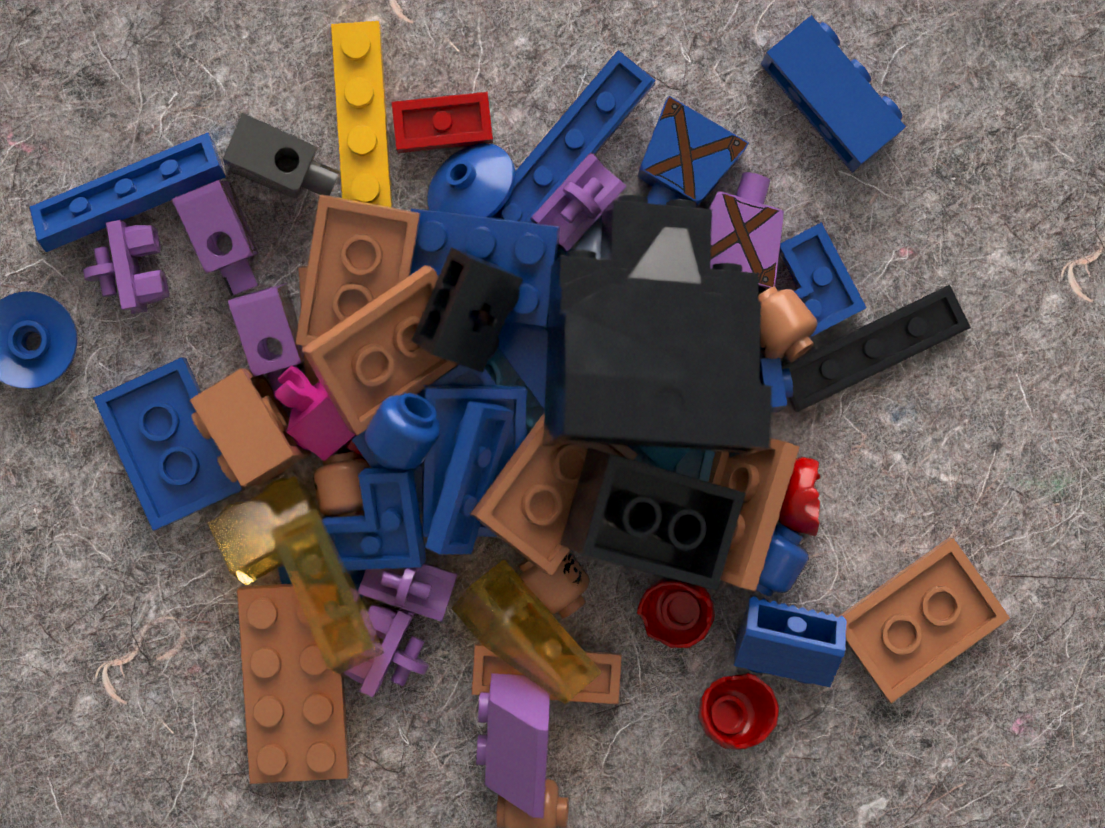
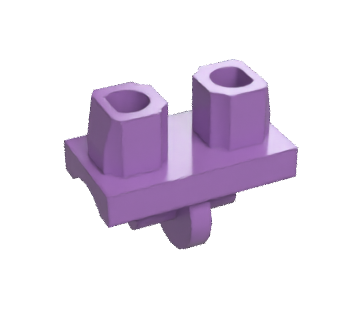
M589 153L530 219L537 224L561 226L558 246L567 252L627 186L608 171L594 154Z
M121 220L106 222L113 262L111 263L108 247L95 248L94 253L97 265L83 269L84 278L86 281H100L102 297L117 295L114 280L116 278L121 309L131 310L132 314L148 312L146 304H152L169 297V289L164 271L156 270L141 273L138 257L161 253L158 231L152 225L129 226Z
M424 563L421 568L366 569L358 594L442 622L458 574Z
M377 604L370 606L361 629L384 639L377 655L353 645L340 669L353 680L363 684L360 692L374 697L392 661L398 665L391 681L398 685H405L411 671L425 675L429 664L418 658L425 641L411 636L405 650L398 649L415 615L414 612L402 608L396 611Z

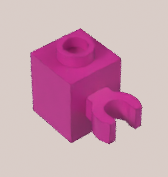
M290 366L278 377V381L282 386L275 391L274 395L281 403L292 408L287 433L292 436L301 448L310 450L325 461L355 436V434L348 430L320 381L312 386L308 378L294 366Z

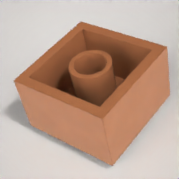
M240 368L190 399L196 410L191 415L194 424L205 439L213 438L222 453V455L217 457L218 463L227 478L233 483L238 480L242 487L264 484L311 455L309 450L301 448L292 436L287 433L290 418L280 401L275 399L272 388L263 374L253 376L251 370Z

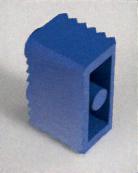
M754 596L749 599L736 636L734 666L745 668L755 673H767L794 679L804 684L812 683L831 688L834 676H836L839 665L842 662V657L844 658L847 620L842 615L838 618L833 613L827 616L823 611L817 614L814 609L807 611L804 607L797 609L794 604L788 607L784 602L778 605L775 600L769 603L765 598L759 601Z

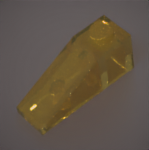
M314 509L271 529V535L327 669L341 674L384 654L385 652L368 612L318 510Z
M505 559L472 583L451 608L484 647L565 705L602 673Z

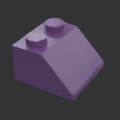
M491 673L489 693L480 692L478 722L488 723L487 735H478L476 765H486L485 786L531 817L543 818L551 677Z

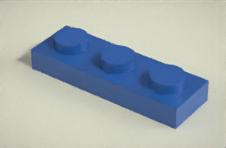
M468 402L465 415L459 425V435L451 462L445 472V482L437 509L431 519V529L426 542V548L440 555L472 554L481 523L471 516L470 513L494 481L515 411L500 405Z

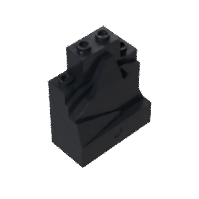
M640 195L619 196L618 200H613L602 212L600 259H596V253L593 251L570 250L566 252V256H560L551 266L543 446H554L562 441L722 451L729 452V458H741L770 449L772 386L761 385L759 380L761 301L758 300L759 273L742 272V265L735 263H717L712 265V269H710L712 209L696 208V202L691 200H670L666 202V205L650 204L648 203V198Z

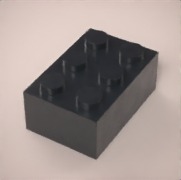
M588 447L560 545L584 556L718 591L746 493Z

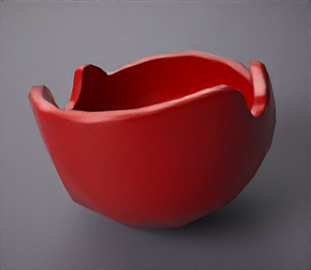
M801 456L796 458L793 474L788 483L778 521L791 530L816 536L819 529L820 501L818 498L820 494L814 488L816 480L820 479V474L818 473L819 462L813 458Z
M663 577L653 582L644 592L637 607V614L643 620L647 636L660 641L670 648H690L702 641L708 635L715 619L714 603L705 587L668 577Z
M747 673L724 676L712 682L710 687L706 688L699 702L698 718L708 738L724 749L742 750L756 746L766 740L777 726L779 704L773 689L756 675Z

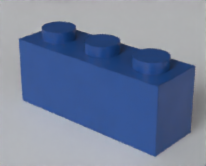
M811 15L768 50L761 65L853 173L892 141L906 126L901 121L903 116L898 106L887 96L881 98L869 84L871 77L866 68L856 59L850 61L838 47L840 40L833 29L824 22L819 24Z

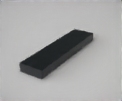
M947 285L801 356L793 362L781 366L782 369L789 368L791 373L793 397L788 399L795 413L970 329L971 326L951 286Z

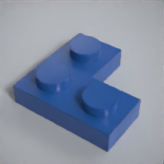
M822 222L780 243L779 254L798 288L794 292L818 321L816 330L811 337L867 308Z
M364 468L358 476L365 516L325 517L319 523L326 571L421 568L426 561V553L413 469Z

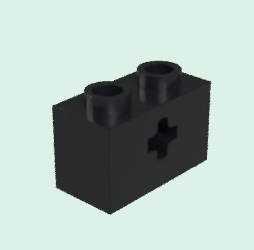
M451 247L411 341L431 355L483 373L488 360L493 357L498 348L499 334L506 318L518 302L519 288L523 279L498 265Z

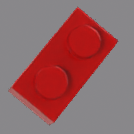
M488 91L391 102L396 150L398 153L493 143Z

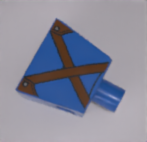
M668 96L637 175L639 179L652 186L646 197L648 198V203L666 205L667 201L683 199L696 202V208H698L740 159L749 142Z

